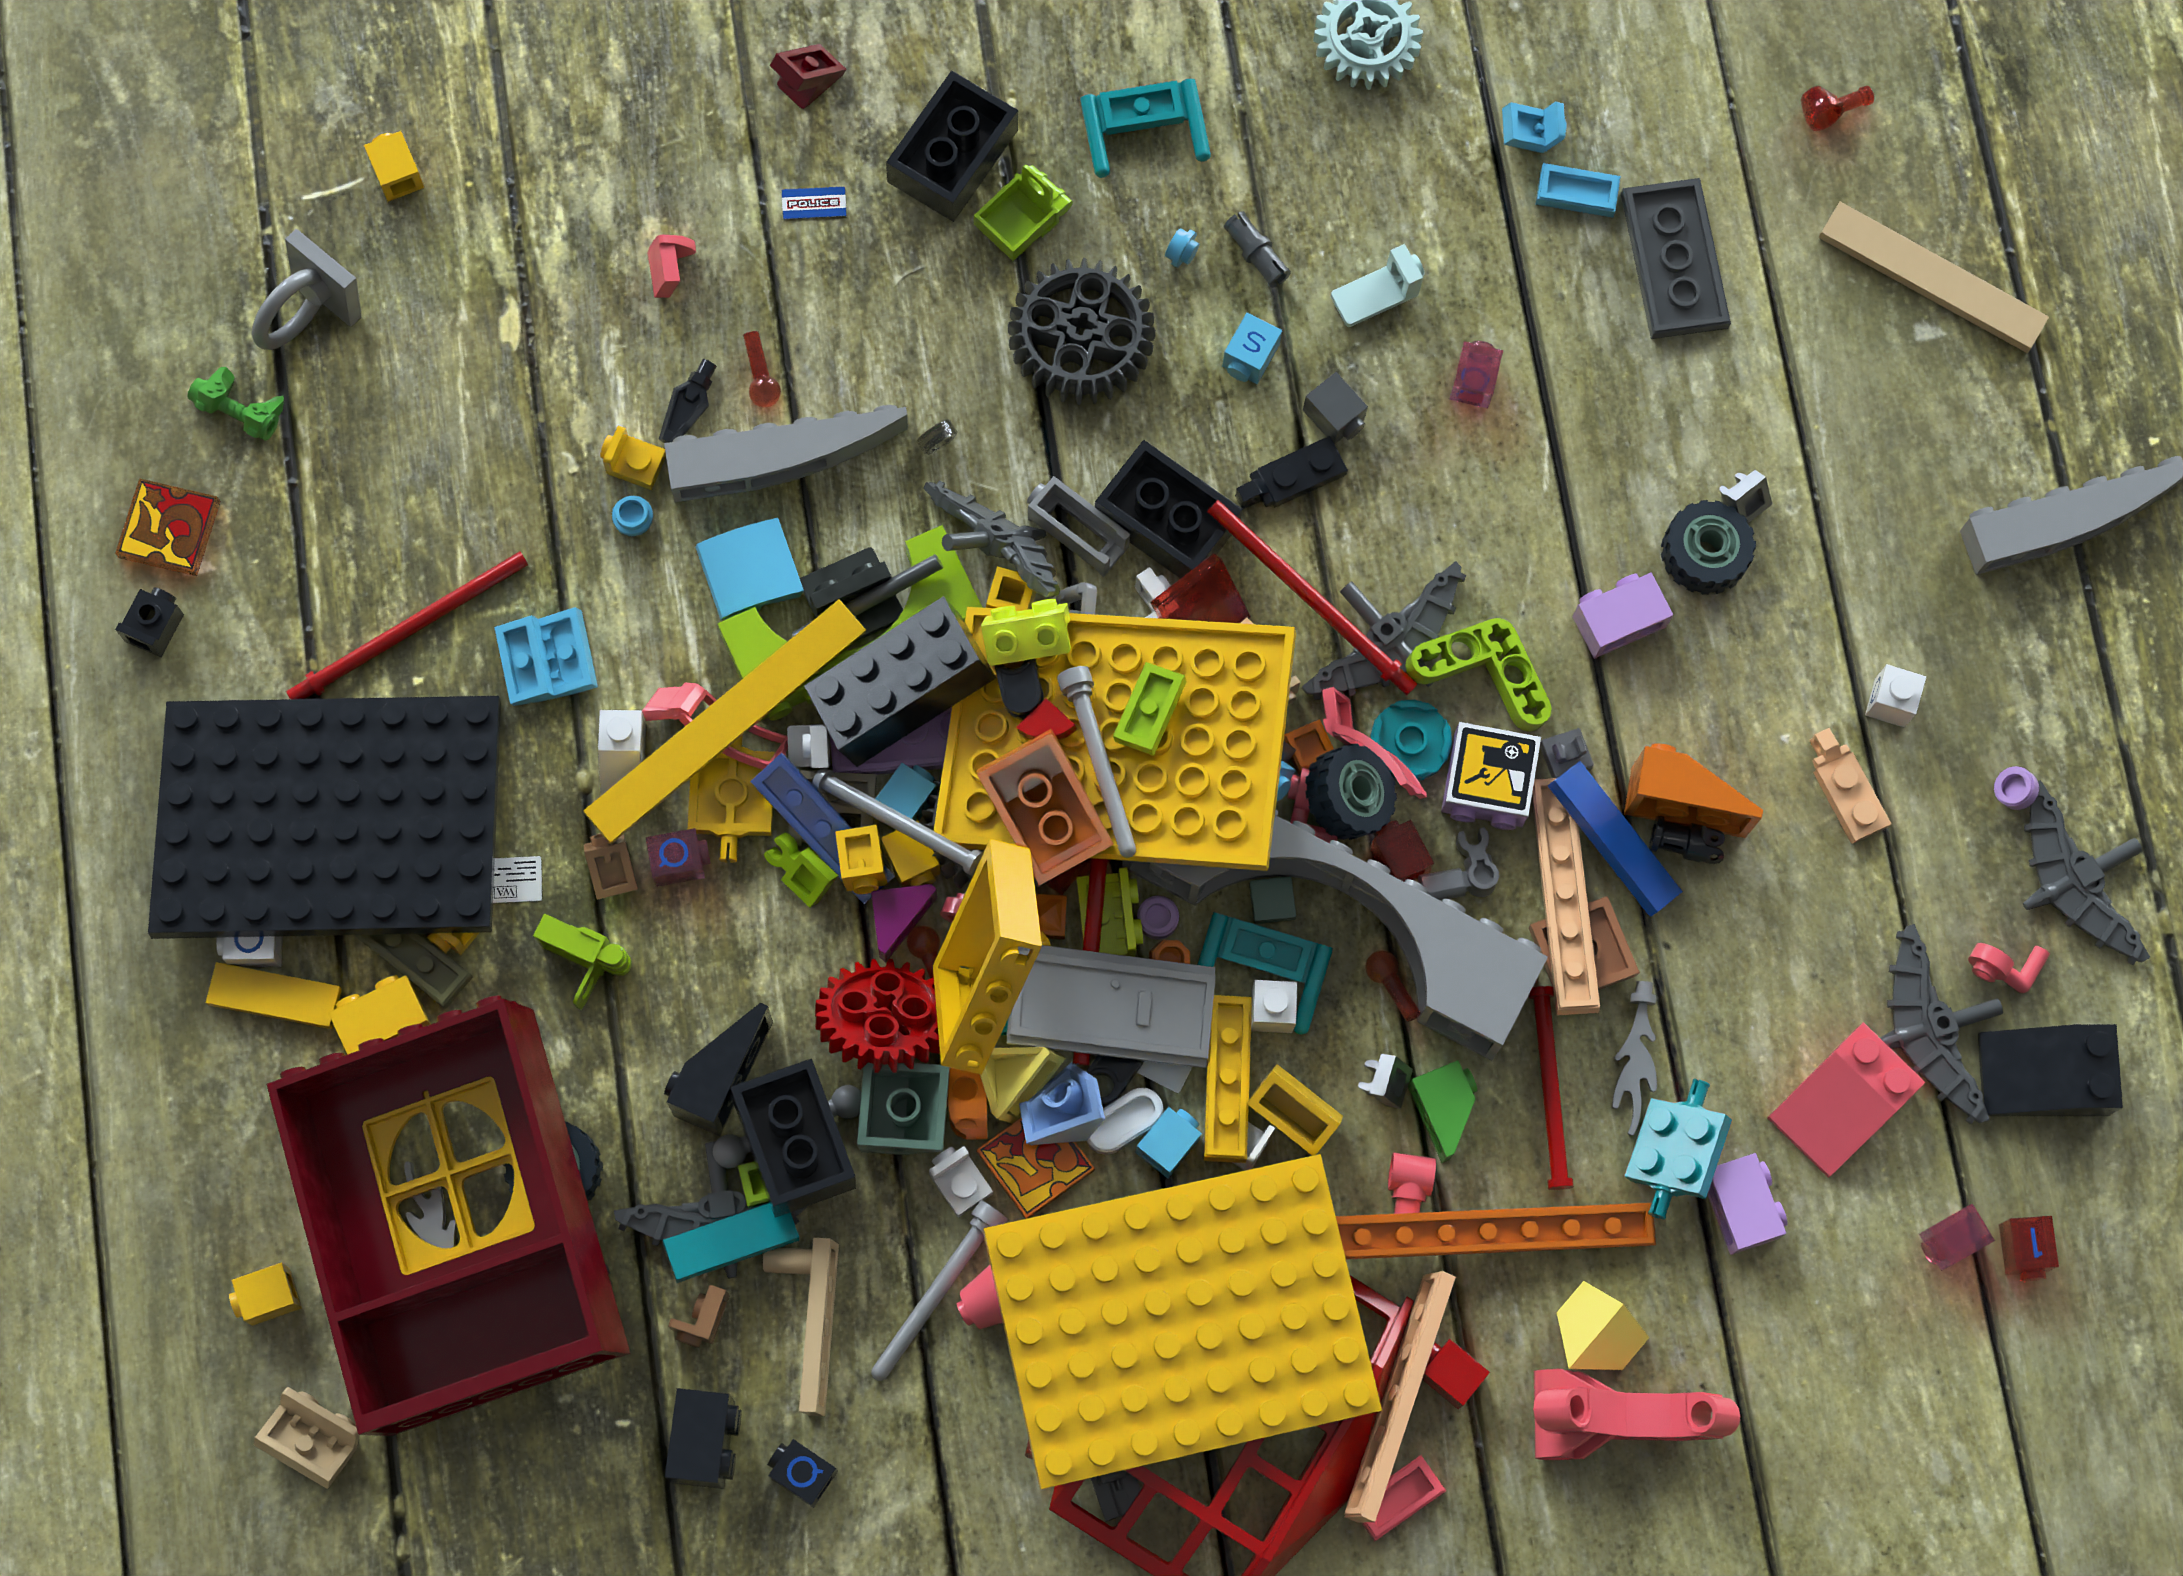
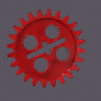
M871 959L870 968H864L862 964L855 962L853 973L841 968L839 979L829 977L827 988H820L819 1000H816L815 1028L820 1030V1041L829 1042V1052L831 1054L842 1051L843 1063L856 1058L858 1059L857 1069L861 1070L867 1063H873L875 1073H879L882 1065L888 1064L891 1071L897 1073L898 1063H904L911 1070L914 1069L915 1058L927 1063L929 1062L930 1052L940 1053L934 978L925 980L924 968L912 973L910 972L909 962L903 964L899 969L895 968L893 959H889L885 967H880L876 959Z

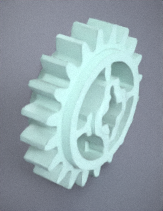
M1333 0V4L1324 2L1322 8L1323 15H1317L1315 27L1318 29L1315 30L1313 42L1319 44L1316 56H1327L1324 69L1330 70L1337 67V81L1344 78L1345 75H1350V86L1353 88L1359 79H1364L1367 90H1371L1374 79H1378L1383 87H1387L1389 74L1400 81L1403 75V68L1407 70L1413 68L1415 60L1413 57L1419 56L1421 45L1418 42H1421L1423 30L1417 28L1420 16L1409 15L1412 7L1411 2H1406L1402 5L1398 4L1399 0ZM1352 16L1353 24L1347 27L1346 34L1338 35V27L1347 18ZM1398 36L1399 43L1396 48L1384 56L1383 48L1389 45L1391 37Z

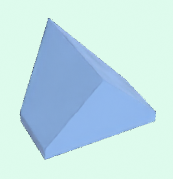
M1072 1062L1032 1098L1019 1103L1026 1143L1029 1145L1087 1141L1105 1120L1097 1079L1072 1064Z

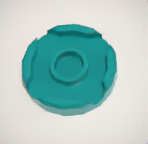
M1416 699L1400 700L1384 709L1375 719L1369 737L1402 761L1418 781L1436 774L1449 757L1452 746L1451 727L1447 720H1444L1443 716L1438 713L1434 706ZM1390 770L1391 776H1392L1393 778H1395L1394 774H1393L1392 771Z

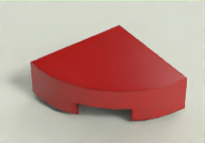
M1047 698L1016 727L1020 734L1031 740L1052 729L1058 740L1070 736L1077 730L1076 725Z

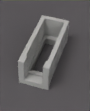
M1055 476L1046 485L1042 483L1037 485L1027 499L1029 504L1028 520L1034 521L1094 567L1103 577L1129 548L1130 534ZM1057 506L1061 507L1107 543L1098 552L1050 515Z

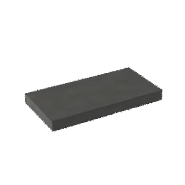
M1700 178L1623 188L1621 198L1650 338L1657 339L1728 329L1731 321Z

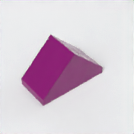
M931 884L871 891L879 958L884 962L890 959L937 900V889Z

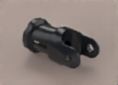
M1656 816L1649 841V849L1652 852L1661 849L1682 854L1684 859L1695 862L1718 864L1723 861L1724 852L1717 848V846L1724 843L1725 835L1719 830L1708 828L1704 825L1691 823L1689 826L1667 822L1664 817ZM1715 835L1718 836V839H1712L1711 837ZM1713 854H1715V855H1717L1718 857H1716V858H1711L1710 856L1713 855Z

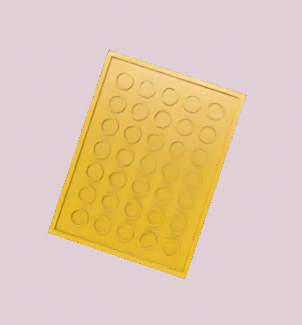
M967 607L965 623L987 660L981 624L986 616H991L990 611L995 608ZM1069 613L1070 621L1067 629L1071 645L1070 652L1036 658L1044 699L1047 698L1076 725L1077 730L1073 734L1058 740L1114 843V845L1090 858L1268 871L1296 641L1295 627ZM1024 661L1006 663L1004 665L1007 668L1014 669L1020 667ZM1146 662L1185 675L1187 681L1154 756L1116 743L1113 738ZM995 665L989 666L996 679L952 706L934 831L966 849L985 850L989 839L1016 845L977 775V769L1031 740L1018 732L1016 727L1023 720L1012 717L1002 701ZM1087 666L1094 682V686L1091 688L1092 695L1089 698L1136 846V853L1130 858L1123 857L1119 852L1074 703L1068 701L1067 696L1062 695L1057 676L1069 668Z
M1321 1154L983 1228L1040 1489L1382 1411Z

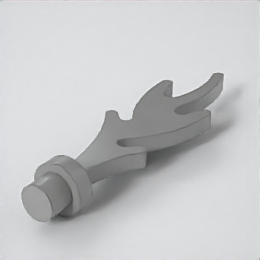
M1636 981V992L1631 993L1630 1000L1631 1003L1638 1004L1635 1020L1626 1042L1614 1057L1615 1061H1620L1625 1056L1629 1057V1061L1624 1066L1617 1081L1612 1102V1108L1617 1109L1623 1093L1629 1092L1631 1094L1633 1115L1628 1131L1629 1136L1634 1135L1640 1119L1642 1103L1640 1080L1645 1079L1651 1092L1657 1090L1654 1062L1647 1048L1640 1041L1641 1036H1646L1650 1042L1656 1040V1036L1650 1027L1647 1013V1005L1656 1004V995L1652 994L1653 983L1648 981Z
M405 1162L404 1168L407 1182L416 1179L413 1163ZM442 1187L433 1189L430 1199L424 1193L414 1196L413 1198L422 1209L424 1217L420 1219L413 1212L406 1213V1217L413 1230L420 1238L434 1246L441 1248L455 1247L457 1245L458 1228L456 1220H451L448 1228L445 1230L446 1206Z

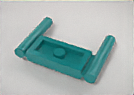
M1185 79L1180 83L1170 81L1101 92L1098 96L1088 94L1080 98L1094 173L1099 178L1107 177L1110 173L1103 133L1111 135L1184 123V120H1188L1196 159L1200 162H1205L1211 157L1195 79Z
M1213 912L1197 965L1214 967L1216 959L1219 957L1305 983L1296 1013V1025L1293 1029L1297 1034L1304 1035L1309 1031L1333 948Z

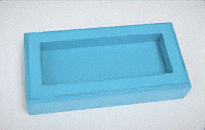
M1543 163L1540 171L1536 205L1613 218L1616 211L1621 176Z

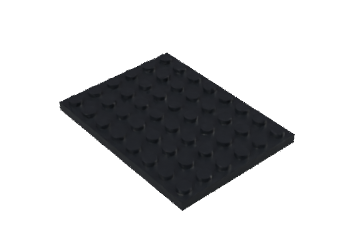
M499 696L166 701L148 934L151 939L492 932L501 715Z

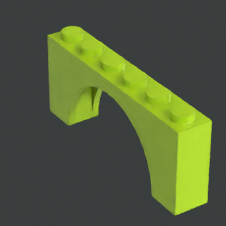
M943 525L905 541L906 555L911 567L936 554L942 563L943 569L911 586L908 601L902 613L885 633L943 596L959 612L964 621L967 607L983 608L955 550L946 551L942 546V538L947 534ZM755 607L717 623L720 636L741 680L788 642L770 629ZM868 644L852 650L843 651L839 656H837L821 671L814 675L804 685L808 684L809 682H811L818 676L822 675L832 667L836 666L837 664H839L849 656L853 655L863 647L867 646ZM804 685L760 721L766 718L777 720L785 717L792 712L793 706L805 701L808 704H812L813 702Z

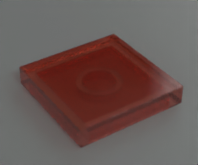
M1212 554L1150 602L1159 619L1241 623L1246 617L1248 619L1251 617L1222 558L1216 554Z

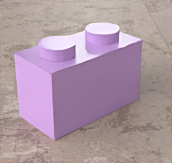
M1652 572L1640 578L1637 573L1631 574L1619 580L1615 584L1616 588L1602 593L1601 589L1594 590L1579 599L1580 604H1578L1572 617L1594 659L1667 627L1673 617V613Z
M1756 1153L1717 1165L1707 1194L1730 1255L1777 1240L1786 1234L1784 1226H1787L1788 1223L1785 1211L1779 1201L1774 1202L1769 1186L1772 1185L1770 1171L1765 1162H1759Z

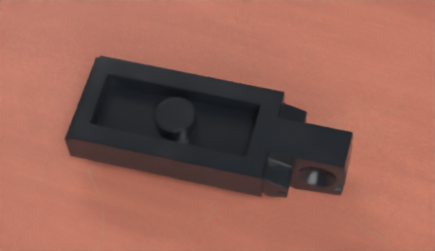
M1328 436L1259 467L1258 470L1250 474L1249 477L1252 481L1236 488L1235 497L1242 509L1261 501L1265 507L1273 505L1276 508L1347 475L1348 469L1331 437Z

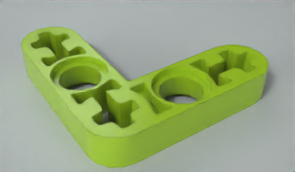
M1490 619L1421 643L1414 648L1406 659L1405 668L1407 674L1416 683L1431 684L1485 664L1511 720L1518 728L1528 732L1536 731L1551 716L1552 707L1515 628L1505 619ZM1493 633L1495 636H1502L1504 641L1501 644L1498 641L1491 642L1489 636ZM1454 642H1461L1468 646L1471 652L1469 660H1460L1455 657L1451 649ZM1441 653L1442 660L1437 661L1430 670L1427 666H1419L1418 662L1421 658L1424 661L1436 659ZM1503 653L1506 657L1499 661L1498 657ZM1515 666L1520 669L1523 674V682L1514 684L1508 681L1504 674V667ZM1525 689H1529V692L1526 696H1524L1523 693L1519 697L1515 696L1523 692ZM1526 706L1529 708L1536 707L1539 713L1534 717L1533 714H1525L1523 709Z

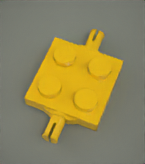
M743 735L730 745V747L742 753L765 761H770L775 752L753 751L742 747ZM723 753L719 754L690 778L687 830L689 834H712L721 838L719 861L728 862V847H730L729 860L730 863L737 862L738 838L748 835L772 836L773 806L750 782L763 769L737 761Z

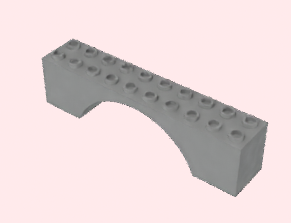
M1276 809L1268 871L1122 861V868L1127 867L1129 872L1194 906L1209 895L1227 886L1262 877L1291 876L1319 882L1344 892L1373 912L1388 928L1402 949L1415 983L1418 1003L1417 1022L1491 1061L1503 1046L1548 956L1540 953L1541 948L1534 942L1525 938L1515 940L1503 934V928L1497 923L1486 918H1481L1480 921L1465 914L1466 909L1457 902L1446 898L1440 901L1428 895V889L1422 884L1411 879H1406L1403 882L1390 875V869L1380 862L1371 859L1365 862L1353 856L1352 849L1345 844L1335 840H1331L1328 843L1314 836L1316 832L1310 826L1299 821H1293L1291 824L1278 817Z

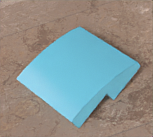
M778 518L740 527L709 538L696 545V550L720 620L731 618L754 607L759 612L763 605L801 597L804 591Z
M574 607L539 619L531 615L494 627L511 705L546 701L598 687L583 614L580 609Z

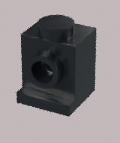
M156 587L153 588L151 593L140 589L123 622L118 623L115 630L124 642L162 658L184 614L178 605L174 604L176 597ZM150 610H154L155 616L150 620H145Z

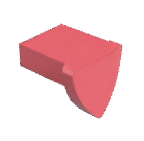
M658 235L653 240L647 254L654 298H670L680 282L677 259L696 253L694 240L678 235Z

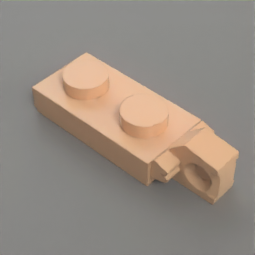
M1830 728L1815 734L1810 739V743L1818 756L1812 760L1816 769L1813 773L1850 842L1854 844L1888 828L1891 822L1854 753L1850 751L1847 744L1839 746Z

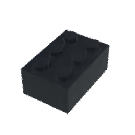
M951 70L886 161L887 182L954 222L1018 132V110Z
M1145 440L1140 443L1095 501V508L1130 534V543L1190 586L1194 585L1232 536L1207 511L1217 500L1222 502L1240 520L1243 510Z
M812 1058L730 1087L736 1112L775 1218L856 1189V1177Z

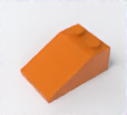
M1052 729L977 769V775L1015 844L1030 848L1033 876L1038 885L1047 882L1114 845Z
M1657 743L1652 744L1651 747L1645 746L1631 768L1624 815L1655 820L1656 816H1662L1667 822L1685 826L1695 823L1719 830L1726 835L1746 838L1762 818L1763 809L1689 755L1676 752V748L1671 745Z

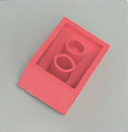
M1863 1022L1767 1118L1829 1178L1924 1085L1925 1081Z

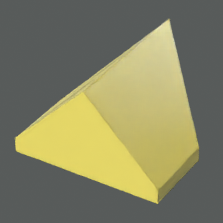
M1046 1047L994 1048L982 1075L980 1074L992 1114L999 1120L1011 1124L1016 1122L1021 1117L1019 1103L1028 1101L1040 1091L1066 1058L1062 1054Z
M1585 1281L1579 1285L1556 1312L1569 1369L1622 1371L1649 1339V1336L1623 1303Z

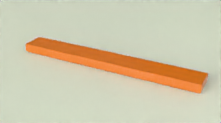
M1652 1203L1336 1216L1346 1260L1656 1245L1654 1217L1648 1214Z

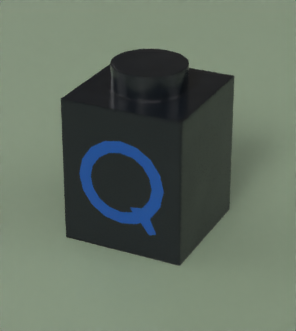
M794 1439L788 1447L781 1443L767 1464L772 1468L768 1475L770 1479L813 1508L838 1473L837 1468Z

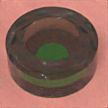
M947 419L927 430L916 442L924 454L930 455L949 444L957 436L958 431L950 419Z

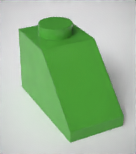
M1459 1060L1413 1078L1408 1085V1089L1441 1164L1449 1161L1454 1155L1476 1099L1473 1093L1478 1091L1471 1071L1468 1068L1463 1070Z

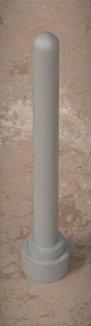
M1087 666L1069 668L1057 676L1062 695L1067 696L1068 701L1074 703L1119 852L1123 857L1130 858L1136 853V846L1089 698L1092 695L1091 688L1094 686V682Z
M980 1200L972 1211L973 1219L969 1223L972 1228L873 1366L871 1375L875 1380L882 1381L886 1379L983 1242V1228L1005 1224L1009 1220L988 1203Z

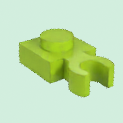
M784 832L774 839V842L780 846L783 853L777 847H773L765 852L764 857L772 866L782 867L786 871L781 881L811 908L821 901L838 875L810 847L800 852L796 840L790 834Z

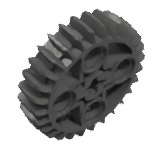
M1085 257L1082 259L1080 268H1074L1071 260L1067 259L1065 270L1059 271L1057 266L1052 263L1050 269L1051 276L1047 277L1038 270L1036 275L1038 285L1026 281V294L1017 293L1016 306L1018 307H1011L1010 318L1012 321L1008 323V333L1011 335L1009 348L1010 350H1016L1013 354V361L1015 364L1024 363L1021 367L1023 377L1034 374L1032 379L1033 388H1037L1043 382L1046 383L1045 394L1047 397L1055 389L1059 390L1062 403L1065 402L1068 394H1075L1076 403L1080 405L1083 395L1089 394L1093 404H1096L1098 392L1102 391L1111 400L1113 397V386H1117L1122 392H1125L1127 389L1126 378L1137 382L1139 378V370L1137 368L1145 370L1148 365L1146 356H1151L1153 353L1154 345L1150 341H1154L1156 330L1151 327L1154 324L1155 317L1154 313L1148 312L1150 307L1149 298L1140 299L1142 293L1140 285L1129 289L1131 282L1129 274L1120 280L1117 279L1116 266H1113L1109 273L1103 272L1101 260L1098 261L1095 269L1088 268ZM1073 288L1069 304L1049 298L1060 291ZM1092 290L1098 292L1101 297L1096 300H1088L1082 294ZM1109 299H1116L1125 308L1130 319L1107 314ZM1044 316L1050 318L1053 322L1048 326H1039L1033 320ZM1080 328L1086 329L1083 335L1076 334ZM1117 336H1123L1130 343L1126 346H1116L1110 340ZM1033 343L1056 349L1052 366L1040 358ZM1094 359L1115 365L1104 372L1089 375ZM1073 362L1078 364L1081 369L1078 372L1068 373L1061 366L1065 363Z

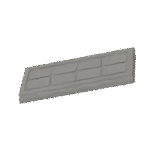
M1042 945L1008 1018L1007 1044L1046 1047L1052 1050L1206 1068L1216 977L1215 967ZM1018 947L1019 954L1028 955L1030 949Z

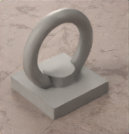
M297 228L285 238L291 276L282 281L270 293L258 310L253 322V341L259 348L264 350L279 348L294 339L311 322L321 305L326 306L350 327L362 317L356 277ZM299 290L306 298L300 309L284 326L268 334L270 324L278 310Z

